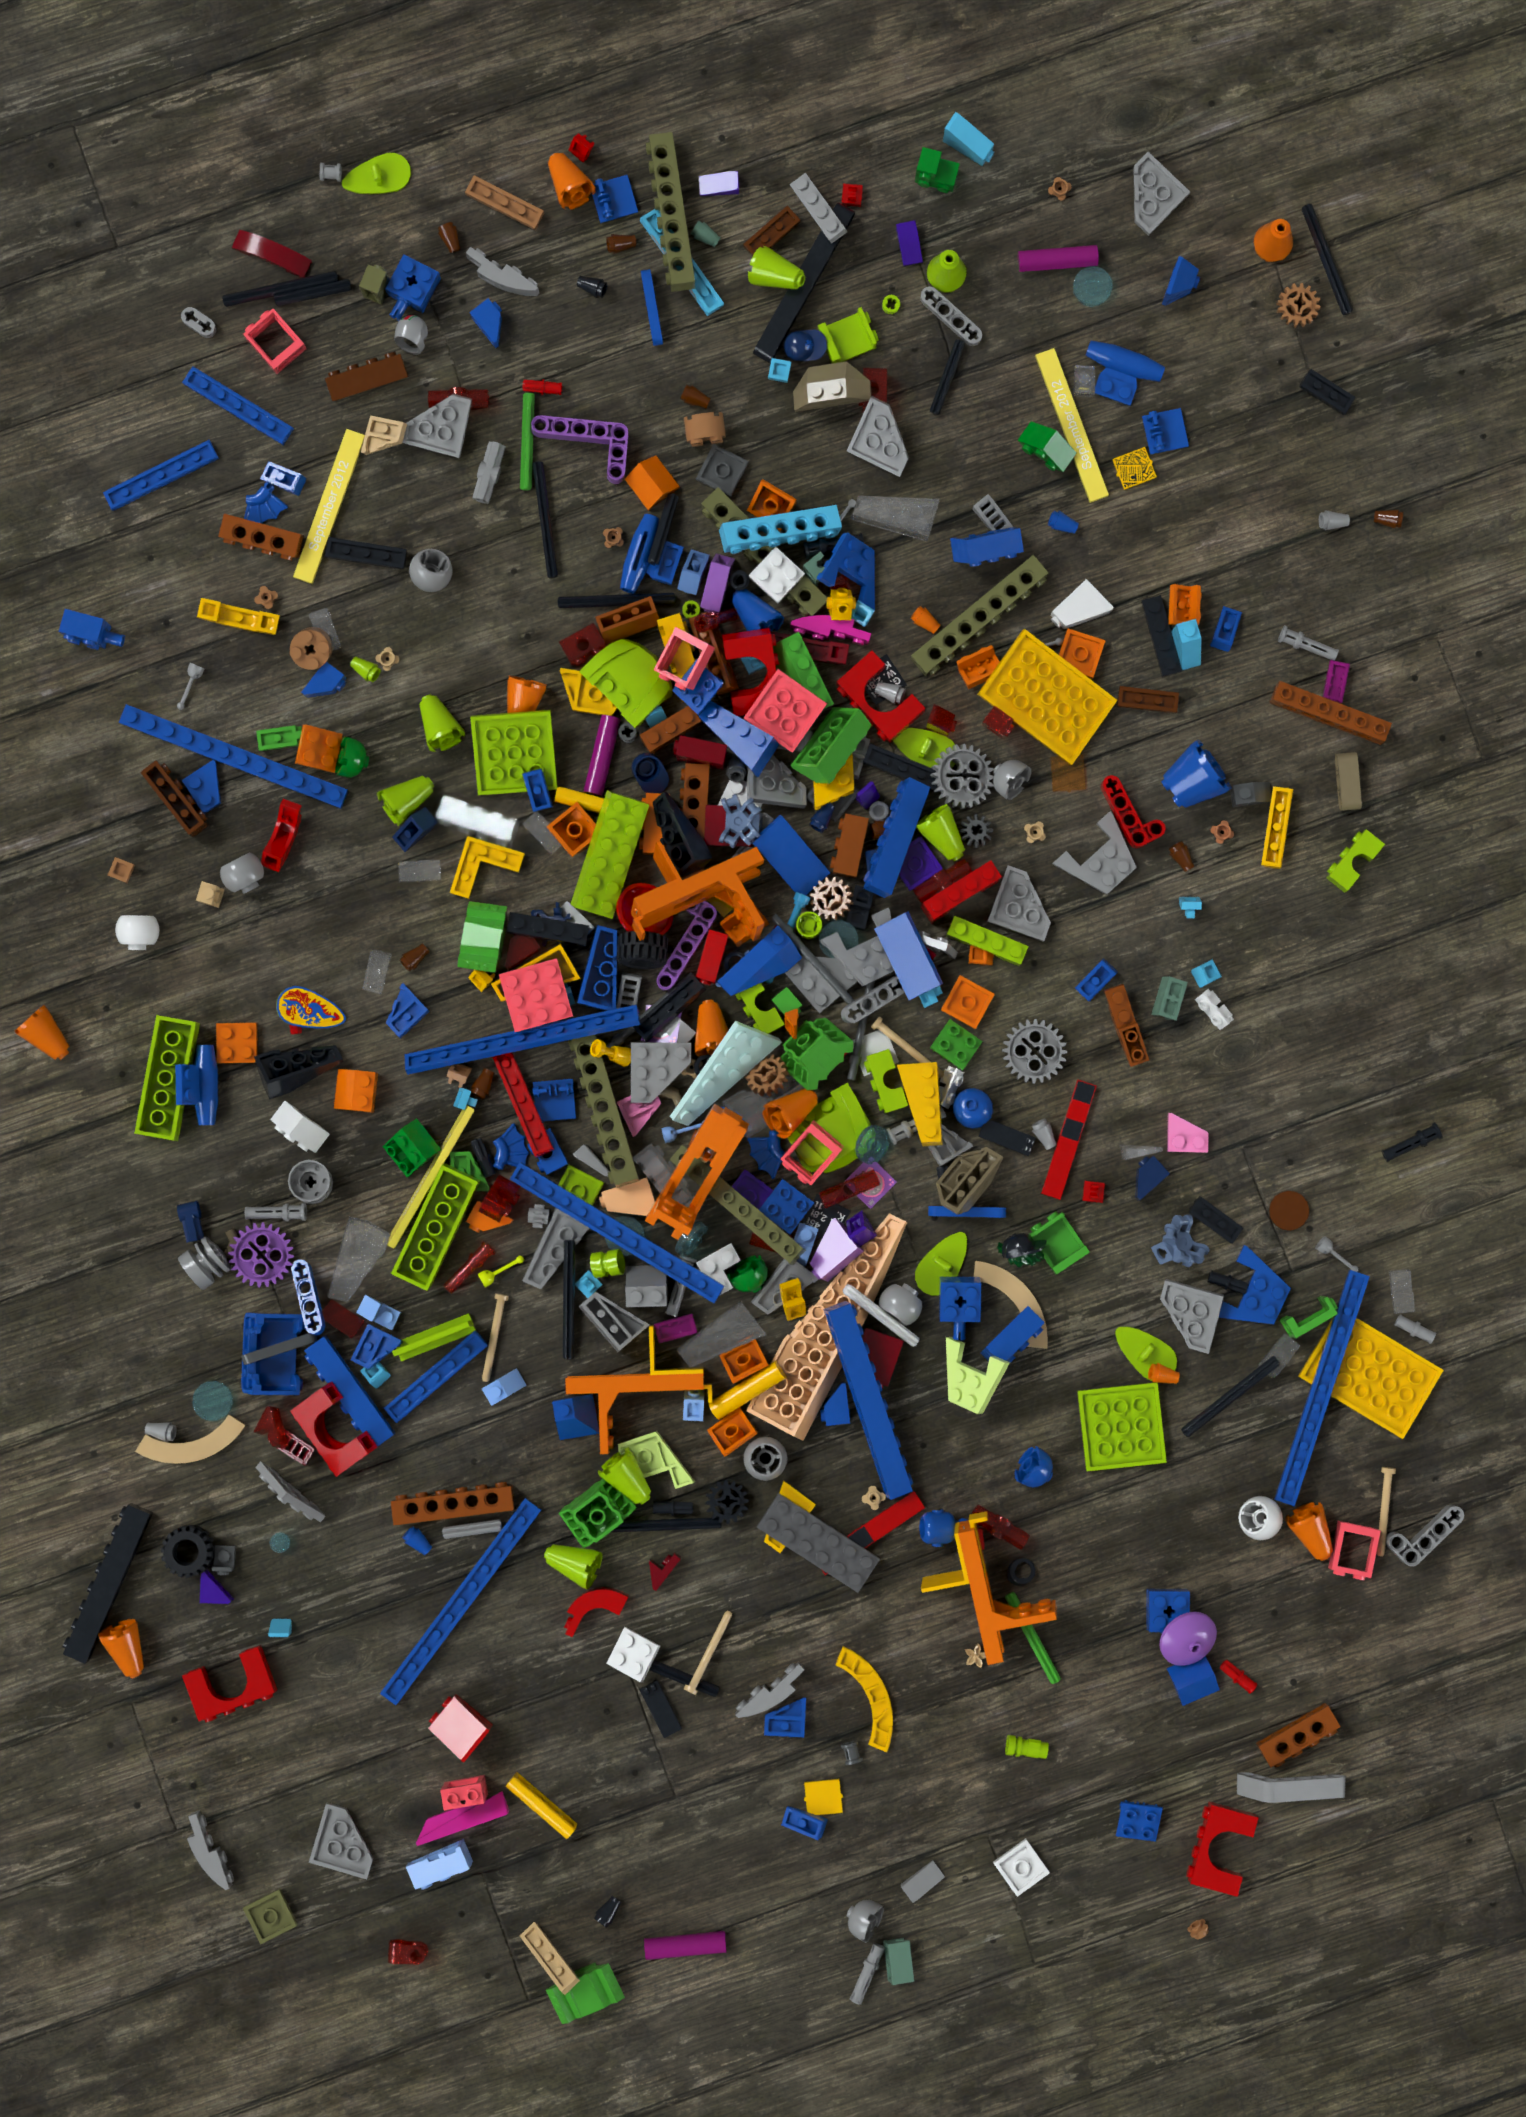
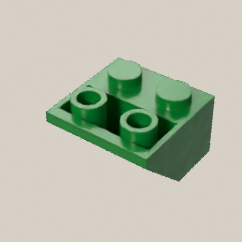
M417 1118L401 1128L382 1146L407 1178L441 1151V1148Z

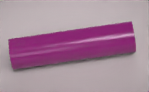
M1097 245L1018 251L1019 272L1098 266Z
M601 715L583 793L603 797L621 719L617 717Z
M725 1931L644 1938L646 1960L727 1953Z

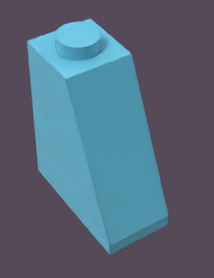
M955 112L945 127L943 142L981 166L986 161L989 163L995 153L993 151L994 143L960 114Z
M1196 619L1176 624L1171 633L1181 669L1186 670L1200 666L1201 635Z

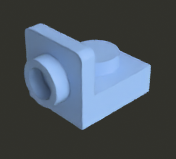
M684 1390L683 1420L703 1421L704 1390Z

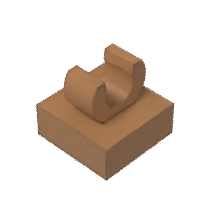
M115 857L108 876L128 884L135 865Z
M462 1064L451 1065L446 1076L449 1077L448 1083L451 1084L453 1080L459 1081L458 1087L461 1088L468 1080L472 1068Z

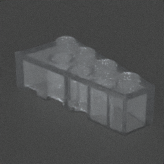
M858 496L852 520L928 542L940 499Z
M443 795L436 814V819L440 820L439 824L449 828L451 825L458 827V831L469 834V832L476 833L477 838L485 841L488 838L493 839L496 845L502 847L513 845L520 825L517 819L510 817V820H508L507 817L500 813L492 812L491 814L482 807L475 805L472 807L467 802Z
M651 1143L635 1155L633 1159L641 1167L649 1180H651L659 1193H661L676 1167L671 1161L666 1162L662 1157L665 1153L659 1145L654 1146ZM683 1177L671 1198L688 1207L696 1193H690L687 1189L690 1185Z
M740 1300L677 1348V1351L688 1366L692 1368L715 1358V1356L763 1337L766 1333Z

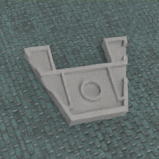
M1111 811L1096 823L1110 840L1080 866L1065 851L1052 863L1057 868L1077 877L1106 895L1137 868Z
M889 907L871 916L876 927L891 920ZM838 932L820 940L822 945L832 952V955L845 966V969L861 986L894 971L878 936L849 950H846Z

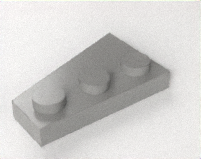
M919 931L925 947L937 953L942 950L948 957L956 958L958 952L948 944V940L937 937L936 940L930 938V934Z
M783 1259L751 1302L768 1315L783 1305L779 1284L798 1278L801 1283V1290L803 1291L805 1287L819 1279L799 1262L796 1261L792 1266Z

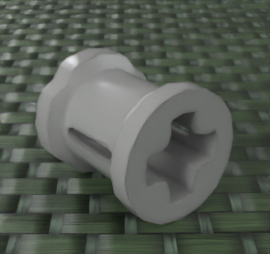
M320 163L321 181L336 179L337 182H341V163H337V165Z

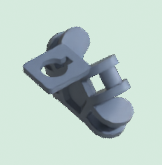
M737 794L732 795V798L727 800L726 798L721 799L723 808L726 811L725 830L722 832L719 842H726L730 844L731 848H735L741 837L750 846L752 844L751 841L755 837L758 838L762 832V809L753 803L754 800L752 798H749L741 805ZM736 805L737 809L731 811L730 807ZM747 808L751 812L750 815L745 811ZM750 829V832L745 835L744 833ZM731 831V832L735 833L736 835H735L734 837H732V836H730V835H728V834H729V832Z
M1175 1215L1171 1224L1165 1225L1164 1231L1166 1235L1163 1236L1162 1242L1151 1247L1159 1264H1164L1171 1260L1176 1263L1182 1262L1186 1267H1190L1193 1262L1197 1264L1203 1263L1204 1255H1207L1210 1249L1205 1244L1193 1241L1189 1233L1193 1224L1191 1215H1184L1183 1217ZM1159 1248L1166 1251L1165 1258L1159 1254Z

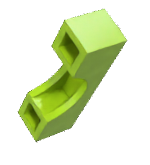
M956 916L953 917L946 937L987 951L1017 966L1022 964L1029 947Z

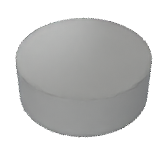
M877 801L870 806L869 815L874 821L885 820L888 817L889 808L884 802Z

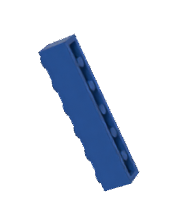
M910 777L899 783L896 790L898 792L897 797L890 806L891 814L883 825L885 828L884 833L877 841V846L879 847L870 861L872 866L864 877L865 885L863 889L883 898L892 895L929 793V786Z
M327 1336L322 1337L304 1350L308 1363L310 1365L314 1364L318 1369L316 1373L321 1381H326L327 1383L332 1381L343 1396L339 1406L345 1414H350L353 1419L351 1423L357 1431L361 1430L362 1433L367 1431L377 1446L396 1434Z

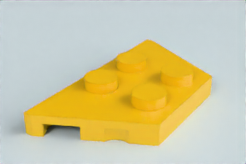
M560 668L573 711L596 715H614L618 708L579 671Z
M853 753L830 784L813 781L814 810L820 809L821 806L829 802L833 803L839 800L840 797H846L854 793Z

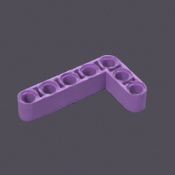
M543 415L533 418L531 430L536 437L609 444L607 479L612 484H619L624 480L628 443V428L624 424ZM543 423L546 427L543 430H537L535 425ZM557 425H563L565 430L557 432L554 428ZM580 426L585 429V432L577 434L574 429ZM600 428L604 430L605 434L597 436L594 431ZM620 430L625 435L622 438H617L614 432ZM620 450L623 455L620 458H616L612 452ZM617 469L621 472V475L613 477L610 472Z
M706 901L697 904L693 909L688 908L684 910L695 918L657 977V985L663 991H669L675 986L717 918L715 907ZM711 909L714 912L713 917L705 919L702 916L704 910ZM695 926L703 928V933L700 936L692 934V929ZM690 943L693 949L689 953H684L681 950L682 945ZM675 959L682 962V966L678 970L671 968V962ZM664 976L671 978V984L667 987L660 984V980Z

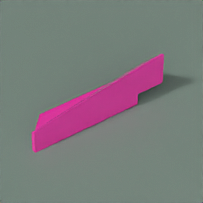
M503 1791L485 1800L484 1804L450 1809L427 1818L416 1845L419 1846L507 1815L509 1808Z

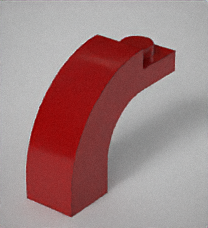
M284 798L281 801L274 831L262 853L261 863L264 867L277 872L282 868L299 829L302 818L300 814L301 805Z
M608 1587L594 1588L584 1592L573 1601L567 1613L574 1615V1617L569 1616L564 1626L567 1629L565 1634L573 1637L582 1617L592 1609L604 1608L620 1615L629 1595Z

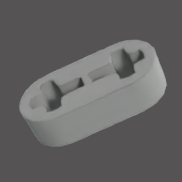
M187 307L182 311L181 319L186 326L205 338H211L215 335L216 325L210 318L192 307ZM187 314H193L197 322L192 319L188 321ZM202 323L205 326H208L210 324L211 330H206L204 332V329L200 324Z

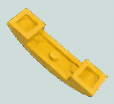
M201 598L197 618L217 624L276 635L280 615L226 605L205 598Z

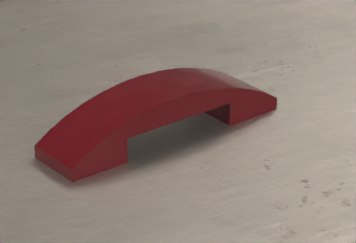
M239 230L232 245L234 250L265 260L300 278L306 276L312 260L288 247L243 230Z
M772 632V634H775L776 643L791 636L790 634ZM802 638L813 661L846 665L849 644Z

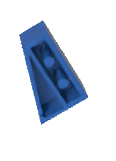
M1010 527L988 531L980 535L971 534L969 537L962 539L957 537L950 538L953 561L967 563L971 567L981 565V561L996 562L999 561V557L1014 558L1017 557V553L1024 552L1020 528Z
M1027 1306L983 1349L981 1354L988 1361L990 1356H996L1011 1363L1015 1359L1013 1354L1017 1350L1022 1352L1029 1345L1027 1340L1031 1336L1036 1338L1043 1331L1041 1326L1045 1322Z

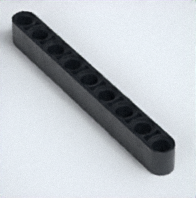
M838 202L833 212L847 230L853 220L855 211ZM821 230L800 267L805 275L803 286L798 289L787 290L753 351L754 355L768 363H771L772 358H775L843 236L831 244Z

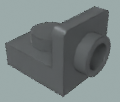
M215 1545L212 1571H217V1575H229V1572L235 1570L236 1545Z

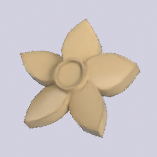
M979 1643L975 1646L974 1651L972 1649H965L966 1654L969 1656L966 1665L975 1663L981 1668L983 1664L981 1659L986 1658L985 1652H981Z

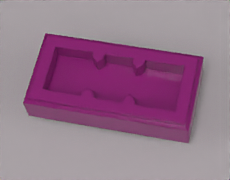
M1333 660L1329 661L1322 697L1340 704L1343 702L1350 664Z
M693 1314L654 1324L659 1343L698 1333Z

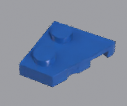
M214 759L182 780L204 814L221 804L217 763Z
M404 983L400 986L401 990L397 1000L393 1003L392 1012L386 1021V1024L400 1039L430 1012Z
M806 1698L766 1714L764 1736L804 1738Z

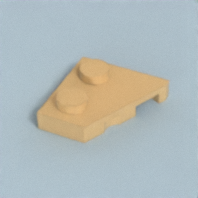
M370 415L361 453L368 455L402 444L407 424Z

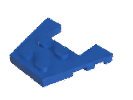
M844 533L835 545L830 560L825 562L823 572L818 574L817 580L828 587L834 586L837 573L840 572L861 586L858 600L875 610V550L851 534Z
M1243 1245L1236 1262L1253 1269L1254 1273L1238 1307L1236 1308L1223 1302L1219 1318L1274 1324L1291 1288L1252 1250Z

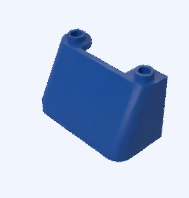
M247 1312L244 1317L242 1355L296 1338L297 1334H300L305 1328L302 1314ZM296 1349L244 1365L242 1361L241 1387L243 1393L251 1395H300L303 1382L299 1375L295 1374Z

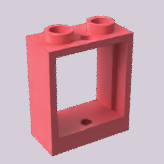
M274 309L265 311L260 316V320L255 324H250L245 329V333H243L246 340L276 374L307 349L301 339ZM276 321L294 342L275 359L271 360L254 339Z
M675 627L654 671L660 673L658 677L667 682L670 679L675 681L674 686L684 691L686 688L694 690L715 647ZM682 640L702 650L687 681L667 671Z
M813 1120L781 1157L782 1165L789 1171H795L798 1174V1179L804 1184L809 1183L812 1185L842 1151L844 1146ZM809 1133L832 1151L813 1175L790 1156Z
M1337 1521L1332 1546L1333 1552L1331 1553L1328 1568L1334 1570L1333 1574L1345 1576V1573L1353 1574V1578L1365 1580V1577L1371 1578L1381 1530ZM1345 1531L1372 1537L1365 1571L1338 1565Z
M485 1775L447 1781L440 1790L444 1811L484 1804L488 1796Z

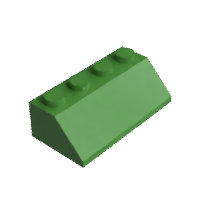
M797 632L777 642L776 646H773V653L778 654L779 665H775L776 671L780 669L825 701L827 705L824 709L833 705L834 703L800 633Z
M833 707L791 764V767L816 783L830 784L841 767L846 764V760L852 752L856 750L862 738L867 735V731L872 724L858 708Z

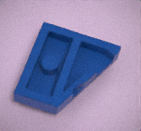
M368 1324L352 1355L351 1361L371 1369L400 1346L403 1340Z

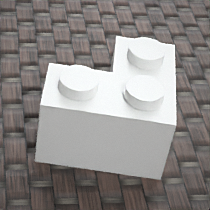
M286 1101L282 1103L270 1119L276 1124L274 1128L282 1133L292 1143L295 1140L298 1141L297 1145L306 1152L310 1149L316 1153L330 1135L320 1125Z
M732 1243L696 1262L701 1272L725 1286L720 1294L722 1295L733 1288L724 1270L741 1261Z

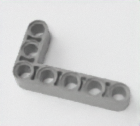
M1239 1772L1237 1773V1794L1267 1803L1344 1798L1346 1777L1344 1775L1332 1774L1269 1778L1254 1773Z

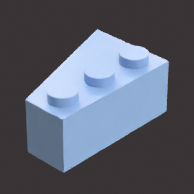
M464 1839L409 1862L406 1865V1869L414 1888L424 1890L432 1886L434 1882L439 1880L440 1882L445 1881L455 1874L469 1870L473 1860Z

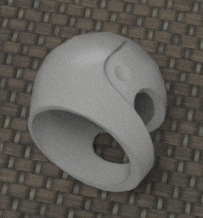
M415 315L403 317L398 321L395 329V343L405 352L419 355L424 350V339L428 335L426 323ZM404 338L412 341L418 348L406 344Z

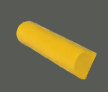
M1273 786L1261 866L1276 869L1282 867L1293 789Z
M557 787L554 802L569 806L578 802L584 810L600 814L604 798L564 787Z
M774 1361L769 1366L715 1398L712 1403H709V1407L714 1416L720 1420L787 1377L777 1361Z
M518 1772L505 1785L507 1789L565 1839H568L575 1831L577 1823Z

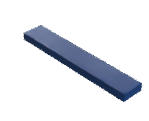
M193 366L182 382L188 388L283 446L294 430L287 423Z
M207 440L104 491L103 494L111 510L115 511L219 458L210 440Z
M475 1330L385 1406V1411L398 1423L483 1351L488 1344Z

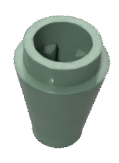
M700 221L697 222L690 233L694 236L693 239L714 248L721 238L705 222L702 223Z

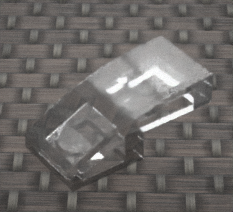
M440 860L398 862L399 882L441 880Z
M1409 1269L1389 1271L1394 1313L1415 1312L1411 1271Z

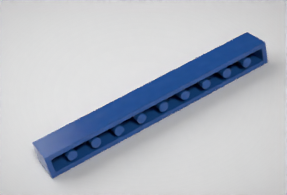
M847 1301L825 1308L823 1310L884 1494L892 1500L913 1491L911 1487L913 1480L911 1475L906 1472L905 1466H907L904 1455L900 1454L899 1448L901 1444L898 1437L894 1436L892 1429L895 1426L891 1417L888 1418L886 1412L888 1405L880 1394L882 1387L879 1380L875 1378L876 1368L874 1363L868 1357V1354H870L869 1347L866 1342H863L861 1336L864 1335L860 1323L857 1324L855 1318L857 1316L856 1308Z

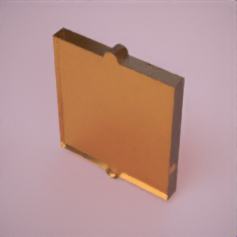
M1079 755L1073 765L1068 764L1059 756L1050 757L1053 792L1067 791L1070 793L1071 790L1086 789L1083 755Z

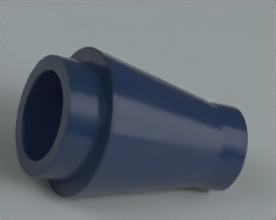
M830 803L823 805L812 816L809 826L823 833L828 828L835 807Z

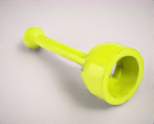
M518 1256L516 1260L494 1272L484 1270L478 1273L484 1287L486 1288L494 1282L495 1275L517 1263H523L524 1257Z

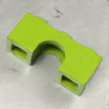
M1367 829L1362 833L1360 831L1356 833L1351 840L1354 842L1350 848L1346 847L1339 855L1341 857L1340 861L1337 864L1334 862L1327 870L1329 875L1326 878L1344 893L1351 888L1360 876L1352 867L1353 858L1361 856L1370 862L1385 845Z
M761 983L735 994L738 1001L742 999L746 1005L743 1007V1010L748 1018L752 1016L755 1024H753V1027L755 1029L771 1034L785 1026L775 1007L769 1011H761L756 1007V997L765 991Z
M887 1049L866 1056L867 1061H864L867 1073L871 1072L873 1080L870 1083L873 1092H878L880 1099L876 1101L879 1110H884L886 1114L907 1107L908 1103L903 1088L890 1089L883 1082L884 1074L896 1068L890 1050Z

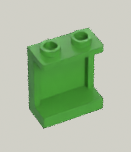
M1055 1211L1047 1217L1048 1221L1041 1225L1039 1222L1030 1228L1032 1232L1029 1235L1034 1241H1047L1046 1247L1041 1252L1044 1253V1259L1054 1274L1057 1275L1090 1253V1251L1082 1243L1065 1218L1064 1213L1058 1214Z
M1320 1296L1318 1300L1323 1307L1321 1310L1298 1323L1291 1316L1281 1318L1280 1322L1289 1337L1298 1338L1338 1314L1336 1312L1338 1307L1332 1298L1329 1299L1327 1296Z

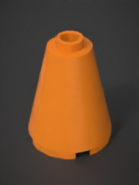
M554 153L550 156L548 166L557 198L562 208L569 207V209H575L589 201L588 196L591 193L593 195L595 193L596 187L593 182L564 153Z
M1274 220L1263 225L1256 232L1254 246L1256 253L1261 259L1268 262L1281 261L1291 252L1293 237L1290 224L1286 220Z
M509 676L507 680V713L536 711L546 691V684L534 680H526L522 677Z
M705 1000L699 1005L694 1048L697 1056L712 1055L729 1031L720 1006L714 1000Z
M45 1005L40 1007L14 1031L54 1060L57 1058L61 1060L69 1053L67 1049L70 1046Z
M802 1089L767 1102L763 1106L765 1110L762 1111L767 1126L771 1131L775 1129L778 1132V1137L788 1138L817 1105V1094L813 1090Z
M1314 1502L1307 1503L1294 1509V1515L1291 1517L1288 1514L1285 1519L1288 1527L1313 1557L1321 1561L1330 1558L1333 1547L1323 1505L1318 1502V1505H1315Z
M127 1619L118 1622L119 1625L114 1628L112 1625L108 1626L98 1636L100 1642L126 1677L135 1678L142 1674L141 1671L144 1669L138 1623L135 1619Z

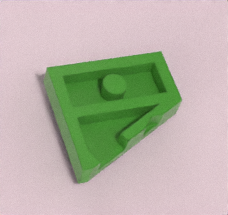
M471 1151L450 1152V1166L481 1180L476 1191H490V1186Z

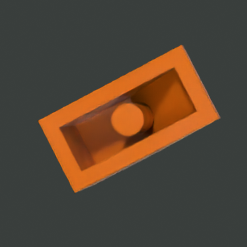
M477 1201L466 1222L470 1224V1229L479 1233L480 1230L488 1231L511 1224L514 1219L481 1201Z

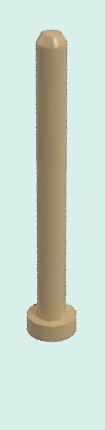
M880 1016L871 1025V1028L874 1030L876 1028L879 1029L919 1063L931 1062L881 1022L883 1019ZM938 1068L939 1078H943L944 1072Z
M495 1293L494 1299H497L482 1375L484 1382L490 1380L504 1304L509 1299L508 1295Z
M1382 1467L1381 1472L1384 1473L1379 1522V1530L1381 1532L1377 1547L1378 1556H1384L1392 1474H1396V1469L1390 1467Z
M730 1611L724 1613L689 1686L685 1685L684 1690L694 1695L697 1694L698 1690L696 1688L732 1617Z

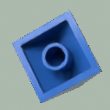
M1206 1656L1190 1665H1172L1167 1668L1182 1706L1219 1691L1215 1674Z

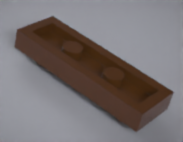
M787 205L747 240L743 247L752 257L759 247L764 248L763 246L771 249L795 228L801 220Z
M1120 686L1117 707L1176 714L1179 693Z

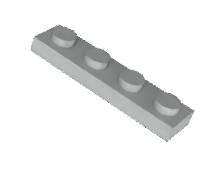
M806 173L790 184L831 244L847 233L843 224Z

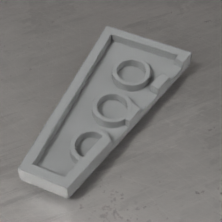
M555 1208L522 1281L542 1289L564 1260V1241L574 1240L575 1245H577L582 1236L589 1230V1227Z

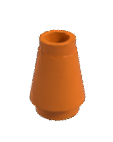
M919 606L911 616L914 624L933 634L941 625L926 607L922 608Z
M1160 1363L1151 1364L1148 1372V1378L1156 1383L1177 1384L1180 1377L1179 1372Z

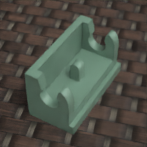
M821 551L803 565L805 576L816 587L820 582L817 580V576L825 568L822 567L824 555Z
M1170 976L1162 977L1151 1015L1177 1021L1188 982Z
M904 1938L883 1940L888 1982L892 1985L914 1982L910 1941L904 1940Z

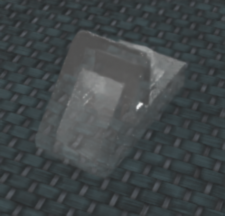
M1075 365L1073 397L1092 398L1095 395V366Z

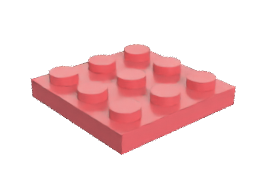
M777 669L744 719L773 736L780 745L793 753L827 703L783 671Z
M557 958L499 974L515 1032L573 1016Z

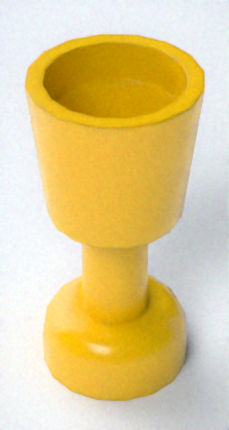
M599 1039L592 1042L590 1053L593 1057L600 1058L603 1055H607L610 1061L622 1067H626L631 1063L630 1048L620 1046L608 1048L605 1042Z

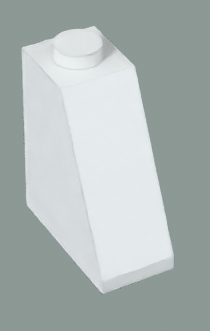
M1086 579L1052 611L1050 616L1052 617V622L1058 628L1061 626L1063 629H1067L1112 612L1114 607Z

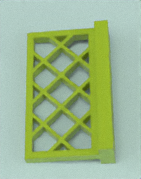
M470 1313L402 1339L403 1343L396 1350L392 1351L393 1355H399L400 1360L404 1361L470 1335L476 1330Z

